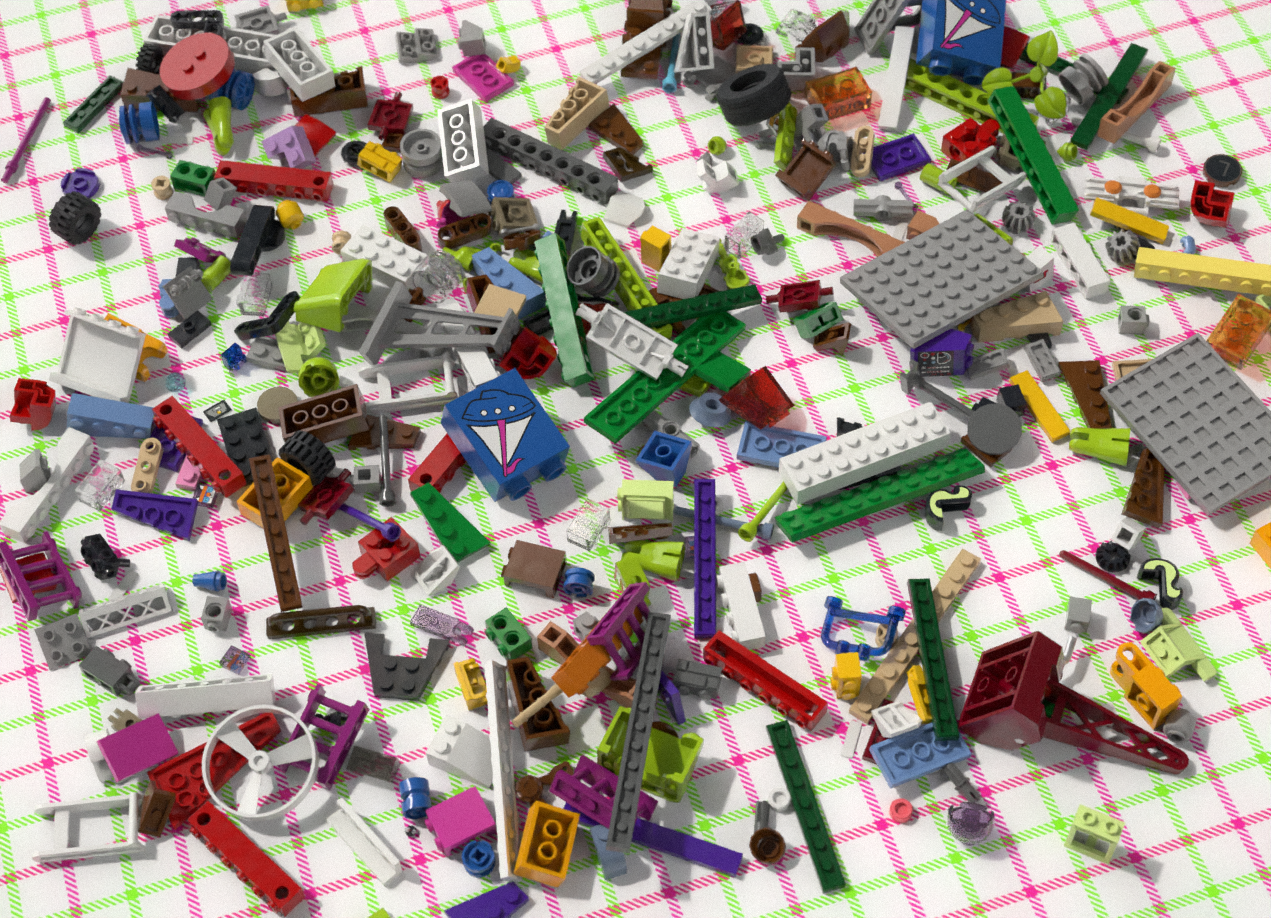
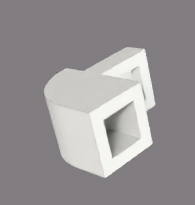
M264 68L252 74L255 81V91L263 96H277L286 93L285 88L289 87L277 70L273 72L268 68Z
M704 159L697 161V175L702 181L705 191L710 193L726 192L739 185L736 169L727 161L714 168Z
M108 728L85 735L88 755L94 766L99 783L114 778L97 744L99 739L110 735Z

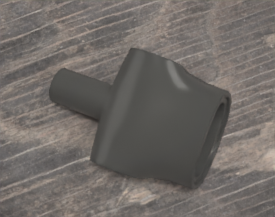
M766 228L753 235L750 241L757 255H771L779 251L776 243L784 241L785 237L783 234L772 236L769 228Z

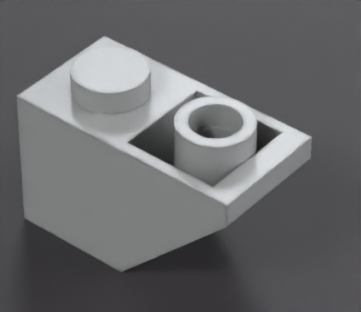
M462 20V27L459 28V50L463 51L464 57L485 54L486 40L483 28L467 20Z
M35 449L19 464L20 482L25 492L40 490L53 473L52 468H48L47 458L42 456L40 449Z

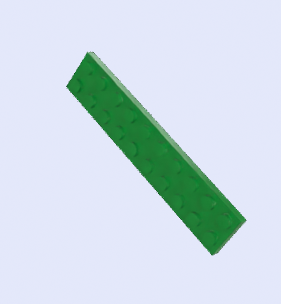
M728 312L699 317L672 341L677 344L672 354L673 358L688 365L683 377L666 368L662 370L658 379L654 380L638 370L584 417V423L616 444L695 374V369L699 365L722 351L745 330L746 324Z
M966 448L958 449L951 454L938 456L926 463H919L915 467L900 470L897 474L883 476L876 481L861 484L854 489L844 490L840 494L822 498L820 501L812 504H805L793 511L783 512L775 517V522L793 543L986 472L985 465Z

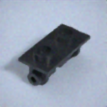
M160 84L146 94L149 100L153 101L171 123H176L179 117L185 113Z

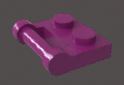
M194 237L191 239L185 238L184 240L176 239L174 247L203 262L213 263L219 256L226 257L224 252L216 251L200 243V240Z

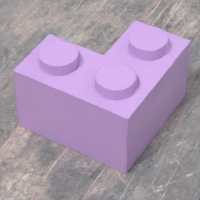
M292 125L261 141L268 159L280 160L286 157L290 168L303 169L317 162L303 127Z

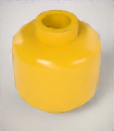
M285 200L278 204L275 214L282 227L287 229H297L300 227L304 214L298 203Z

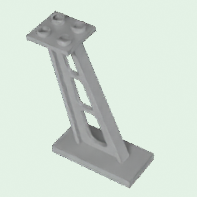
M873 0L854 28L867 53L874 55L887 34L895 31L896 26L913 27L920 25L922 0ZM919 5L914 13L900 16L906 7Z
M396 281L359 353L370 365L378 364L384 350L391 348L493 347L497 355L502 358L504 353H507L510 349V341L513 335L518 333L520 322L511 308L508 309L505 317L409 304L412 299L411 294L403 283ZM401 319L431 322L428 330L423 334H394ZM440 322L464 325L462 332L457 335L432 334L436 324ZM471 326L498 329L494 335H466Z

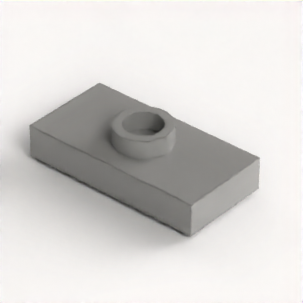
M1044 339L1024 346V350L1041 382L1060 376L1061 371Z
M1001 348L974 357L971 368H967L970 380H974L1010 368L1004 349Z

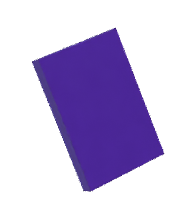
M913 133L875 146L873 148L871 169L878 180L883 181L926 166L928 163H931V158Z
M192 416V418L202 427L204 424L203 419ZM156 426L149 438H156L163 445V454L159 467L177 472L187 454H181L176 447V442L174 440L170 441L164 433L165 430L163 428L159 429ZM150 445L148 449H152L154 445Z

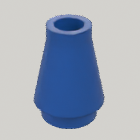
M217 570L194 574L192 583L194 587L219 592L225 589L227 578L225 573Z

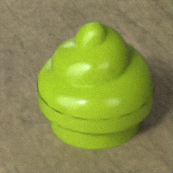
M714 136L708 141L710 153L721 155L725 152L727 143L722 137Z
M1066 142L1057 150V153L1064 161L1070 162L1076 159L1078 148L1073 143Z

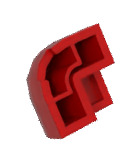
M1195 180L1191 194V211L1193 216L1203 224L1227 228L1235 193L1215 190V183Z
M524 327L517 338L512 341L508 352L504 353L499 366L506 371L515 368L522 379L540 378L556 359L557 352L544 336L540 338Z
M18 378L14 388L15 403L10 414V422L31 424V431L46 428L51 422L55 411L56 390L49 387L46 381Z

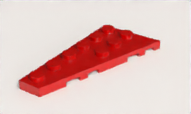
M263 713L237 726L257 751H261L282 731L273 713ZM220 739L217 741L212 752L209 768L210 780L215 793L249 761V759ZM207 742L146 772L149 779L156 782L157 789L174 792L176 795L168 817L174 830L178 829L212 797L205 786L202 774V758Z

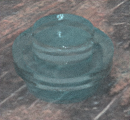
M171 373L167 376L165 385L169 391L178 392L186 386V380L179 373Z

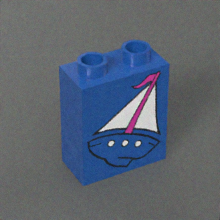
M922 0L916 64L928 67L929 72L933 75L946 76L952 74L963 77V82L968 85H981L985 76L992 70L1000 68L1006 0Z
M515 368L444 405L441 425L494 502L506 496L511 501L518 500L531 490V482L542 476L546 482L552 481L567 469L564 463L570 445Z

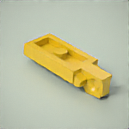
M913 665L907 671L908 686L917 714L922 719L921 724L932 723L924 674L921 665Z

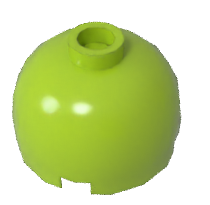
M314 357L302 364L298 373L299 387L309 397L337 390L339 386V373L335 364L323 357Z

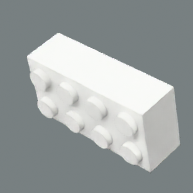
M296 27L263 41L266 58L302 101L335 87L333 70Z
M472 99L439 109L438 119L445 177L453 183L465 180L472 181L489 175L481 108Z
M364 224L340 250L343 262L362 258L371 260L372 279L390 288L398 281L403 283L407 290L410 288L414 289L430 270L427 254Z
M682 228L658 274L657 293L681 299L697 297L718 257L720 237Z

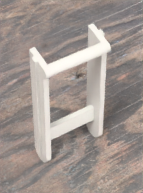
M993 145L944 171L938 177L940 179L938 185L972 214L982 206L1019 186L1027 177V173L1023 171L1012 178L990 159L996 151ZM981 164L1003 183L977 197L971 203L952 187L948 181Z
M446 352L441 356L368 365L359 368L358 373L361 378L377 377L380 401L365 403L367 414L373 415L439 406L455 400L459 396L454 389L452 367H456V363L450 353ZM444 368L447 392L392 399L390 375Z
M131 792L129 795L36 805V814L43 816L55 815L53 850L34 852L32 860L38 863L146 852V847L138 841L139 806L144 795ZM129 807L128 842L68 848L70 813Z

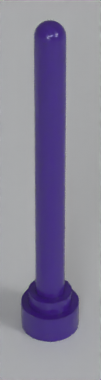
M345 503L338 508V510L381 531L382 536L389 541H396L400 537L401 528L392 522L385 524Z

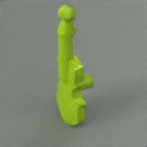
M720 239L718 253L721 259L719 267L722 273L726 275L723 277V281L726 283L727 289L748 286L749 277L746 274V270L740 269V264L735 256H728Z

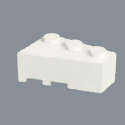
M709 12L691 13L686 16L674 72L714 69Z

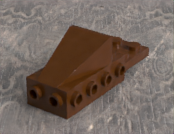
M629 0V6L626 10L627 21L624 23V32L626 34L622 35V45L670 16L671 10L669 8L672 9L673 0ZM667 41L621 69V77L657 80L660 59L662 58L663 48H666Z

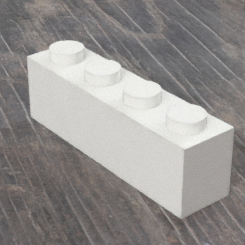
M1075 223L1054 228L1050 242L1083 297L1088 299L1107 293L1110 277L1101 267L1100 260L1093 254L1091 245L1085 241L1082 231L1077 228Z
M745 562L720 566L716 581L718 588H722L724 593L721 594L723 607L727 606L728 608L726 618L728 625H732L734 630L731 632L732 639L749 650L765 647L766 636Z

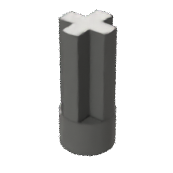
M768 801L756 802L754 833L758 829L768 827L770 808Z

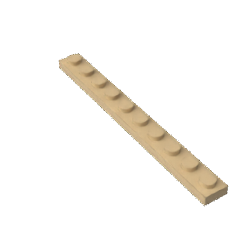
M963 548L932 591L938 623L981 562V558ZM914 619L909 623L849 709V714L866 724H869L873 718L871 710L880 708L883 700L887 698L919 652Z

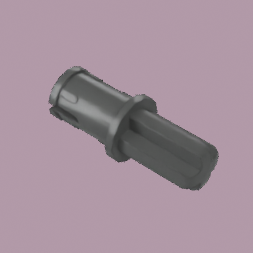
M954 763L948 764L943 769L946 776L956 786L954 789L960 791L970 806L982 798L969 782L970 778H966Z

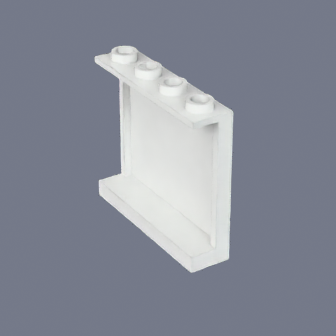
M75 307L73 310H66L64 314L70 315L60 362L57 372L50 373L49 381L93 397L129 403L146 334L138 332L139 329L133 326H121L119 321L104 320L102 315L86 314V310Z

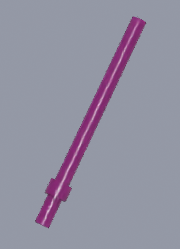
M44 97L14 156L5 166L6 171L1 178L3 183H8L12 174L16 173L19 167L18 163L51 102L50 98Z

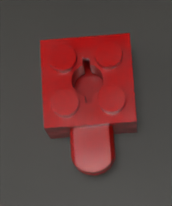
M970 117L943 135L941 152L950 159L953 158L963 162L992 145L996 148L997 139L995 137L999 134V123L989 119L979 125Z
M390 517L384 523L392 522L401 528L400 537L396 541H389L382 536L381 531L374 529L360 539L358 545L361 556L352 562L355 576L364 580L377 571L388 582L421 557L418 543Z

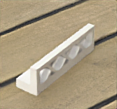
M162 583L79 610V617L86 637L89 638L170 612L172 608L165 584ZM163 597L165 608L157 610L150 607L153 599ZM136 604L145 607L142 615L137 617L128 613L131 607ZM118 611L124 614L120 622L113 623L107 620L111 612ZM97 618L103 621L99 629L90 631L86 620Z
M341 797L336 801L339 809L326 819L328 824L383 886H387L403 872L400 861Z

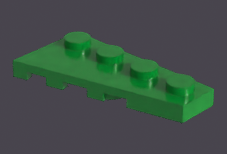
M429 482L410 492V496L440 545L448 549L457 563L490 545V541Z

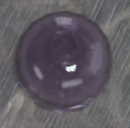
M961 802L960 807L954 808L953 804L948 808L947 824L950 834L964 845L972 846L986 840L993 830L994 812L991 810L990 813L986 811V806L974 802Z

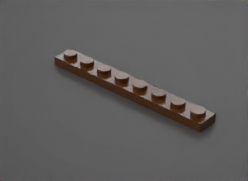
M270 454L249 458L280 610L285 612L303 608Z

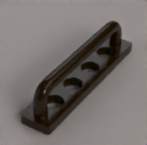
M363 605L281 612L266 618V635L268 639L376 628L375 607ZM351 616H358L360 618L355 624L348 622ZM330 618L338 619L337 624L334 626H328L326 622ZM309 620L316 621V625L313 628H306L305 623ZM288 622L294 623L293 629L288 631L283 629L284 624Z

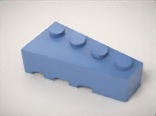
M488 247L472 255L473 269L478 276L487 274L495 286L526 295L527 300L517 317L518 319L546 306V295L543 289Z
M72 393L67 411V429L70 427L96 437L148 439L154 424L153 418L155 416L152 411L154 407Z

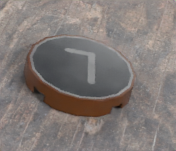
M1216 154L1204 162L1202 173L1208 182L1215 183V186L1224 188L1238 183L1242 175V167L1235 158L1225 154Z

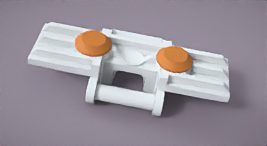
M1119 176V178L1116 177L1115 179L1086 177L1084 200L1094 201L1098 197L1113 204L1122 205V201L1125 198L1136 199L1137 207L1139 208L1121 207L1148 217L1149 207L1178 210L1180 187L1153 184L1151 181H1147V179Z

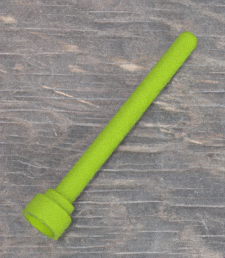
M784 481L752 521L744 523L740 527L738 535L742 540L751 542L757 535L759 524L787 491L788 488Z

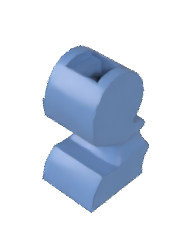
M162 279L161 284L158 285L161 296L159 305L166 318H174L180 313L162 287L172 279Z

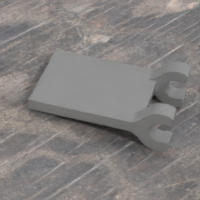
M717 55L713 56L714 69L687 71L684 74L686 80L683 82V85L686 87H691L696 80L707 86L706 92L709 94L705 96V99L709 102L715 100L721 84L736 72V67Z

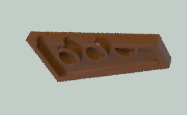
M1100 360L1059 362L1058 368L1065 377L1064 381L1067 387H1070L1074 402L1080 408V414L1086 427L1096 429L1112 428L1107 401L1100 394L1101 389L1104 388Z
M1146 448L1141 453L1121 515L1159 528L1163 525L1164 466Z

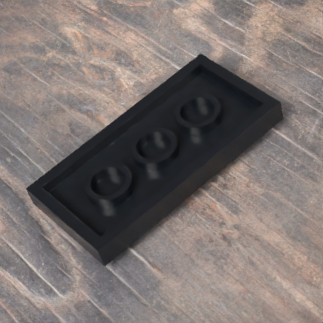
M256 407L217 419L228 457L243 472L247 483L245 486L254 483L249 458L270 454L271 461H274Z

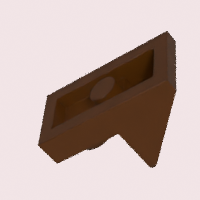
M850 322L844 323L819 333L815 336L813 348L817 352L835 348L843 356L852 324Z

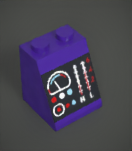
M949 329L915 349L911 348L910 360L913 359L919 363L921 377L964 375L967 368H971L974 357L971 356L974 349L972 335Z

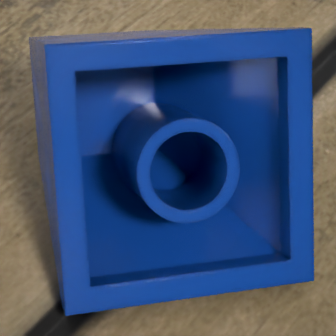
M654 431L635 461L656 481H674L673 487H677L686 473L692 441Z

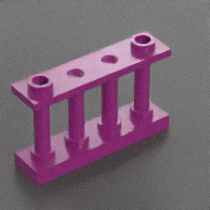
M48 531L43 532L40 544L16 550L10 549L6 541L0 542V566L28 621L37 619L40 607L69 600L74 609L78 608L79 600L82 598L81 590L71 578L57 551L56 541L50 537ZM43 551L48 560L24 566L18 565L16 562V558ZM51 567L56 573V576L33 582L26 581L24 578V574ZM60 583L65 591L39 599L32 594L33 590Z
M647 582L629 584L586 638L590 645H604L617 668L610 676L611 681L630 679L633 676V672L639 666L645 632L633 612L637 606L647 622L650 612L644 601V596L650 590ZM625 620L628 621L638 638L634 646L622 627ZM615 633L628 653L624 659H622L612 642V637Z
M317 684L315 689H312L308 695V703L300 720L307 728L311 724L337 735L338 739L335 745L331 747L315 741L318 752L327 755L328 758L325 766L318 767L317 782L322 788L330 791L370 709L365 702L357 700L355 705L348 706L324 696L326 693L324 688ZM321 704L346 714L348 719L345 725L340 727L315 717L319 705ZM297 723L288 743L306 734L300 724ZM303 760L277 765L285 773L290 765L310 773L311 763Z
M581 755L572 776L563 770L556 772L549 792L609 829L619 776L585 755ZM583 780V781H585L586 783H588L589 785H591L592 787H588L587 785H585L584 783H582V782H580V781ZM641 790L635 823L638 816L650 821L659 802ZM599 792L604 793L605 795L609 796L611 799H608V798L604 797V796L601 795Z

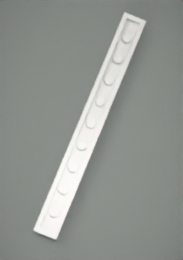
M490 660L485 662V679L490 727L489 740L492 754L491 763L493 768L492 782L494 785V805L498 836L497 849L500 863L499 873L501 879L518 883L522 881V877L513 874L520 847L506 668L504 665Z

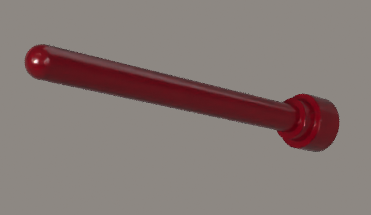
M1061 550L1059 553L1062 559L1132 595L1138 600L1143 598L1155 600L1157 597L1156 593L1150 590L1141 591L1066 550Z

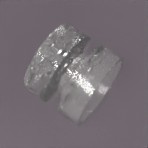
M436 250L425 260V263L415 270L412 275V282L415 288L421 287L424 290L423 297L428 301L442 303L464 281L465 271L461 263L450 253Z

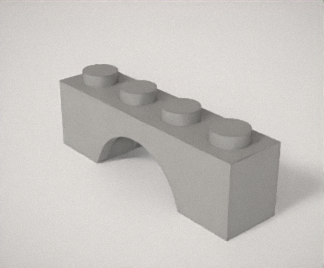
M174 191L165 206L169 221L185 224L192 228H200L208 232H215L226 237L238 239L247 222L244 209L226 205L218 211L203 212L196 209L192 195Z

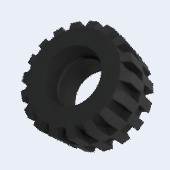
M72 191L67 193L55 203L54 208L50 212V230L69 244H82L89 237H92L93 233L97 230L101 221V208L97 203L80 192Z
M296 431L279 449L280 459L310 476L311 483L315 486L320 484L336 466L335 459L326 445L305 431Z

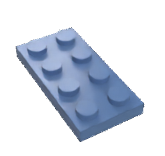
M745 421L737 452V460L779 467L780 458L827 441V436L758 423L751 424Z
M932 723L874 744L869 749L890 789L943 769L950 763L955 764L966 760L972 755L960 732L958 740L935 741Z

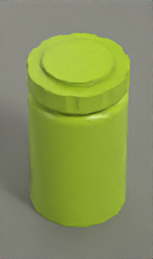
M928 163L920 174V180L949 195L938 185L940 180L938 177L944 171ZM955 177L948 181V183L955 188L958 178Z
M219 256L203 272L204 275L201 282L208 292H212L231 273V262L224 256Z

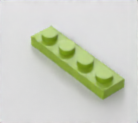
M790 102L779 114L774 163L783 172L792 161L794 134L796 131L795 123L798 114L797 109Z

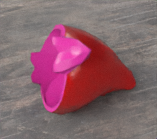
M448 199L445 201L440 200L436 204L439 220L436 226L439 228L468 218L471 215L467 217L457 215L450 208L451 200Z

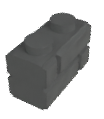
M678 659L673 684L678 689L680 695H698L703 700L717 699L722 679V668Z

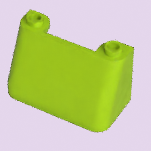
M362 258L330 264L321 268L319 275L299 301H296L294 304L296 321L341 332L344 328L342 317L348 314L349 303L359 290L369 294L373 288L372 261Z
M619 706L597 749V764L619 776L631 712V708ZM651 728L641 790L670 802L679 803L686 791L704 745V739L693 732L683 734L680 739Z

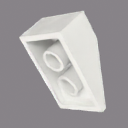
M445 715L426 751L428 765L490 789L493 783V768L489 736L463 721Z

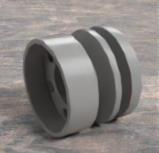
M1085 53L1079 57V60L1077 59L1073 62L1074 68L1068 66L1058 75V79L1066 92L1082 105L1094 96L1092 90L1099 92L1101 87H1105L1109 83L1107 75L1101 66Z

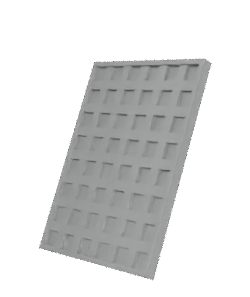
M966 209L841 276L840 284L910 347L915 349L1043 278V271Z
M1199 333L1101 389V396L1207 516L1271 478V411Z

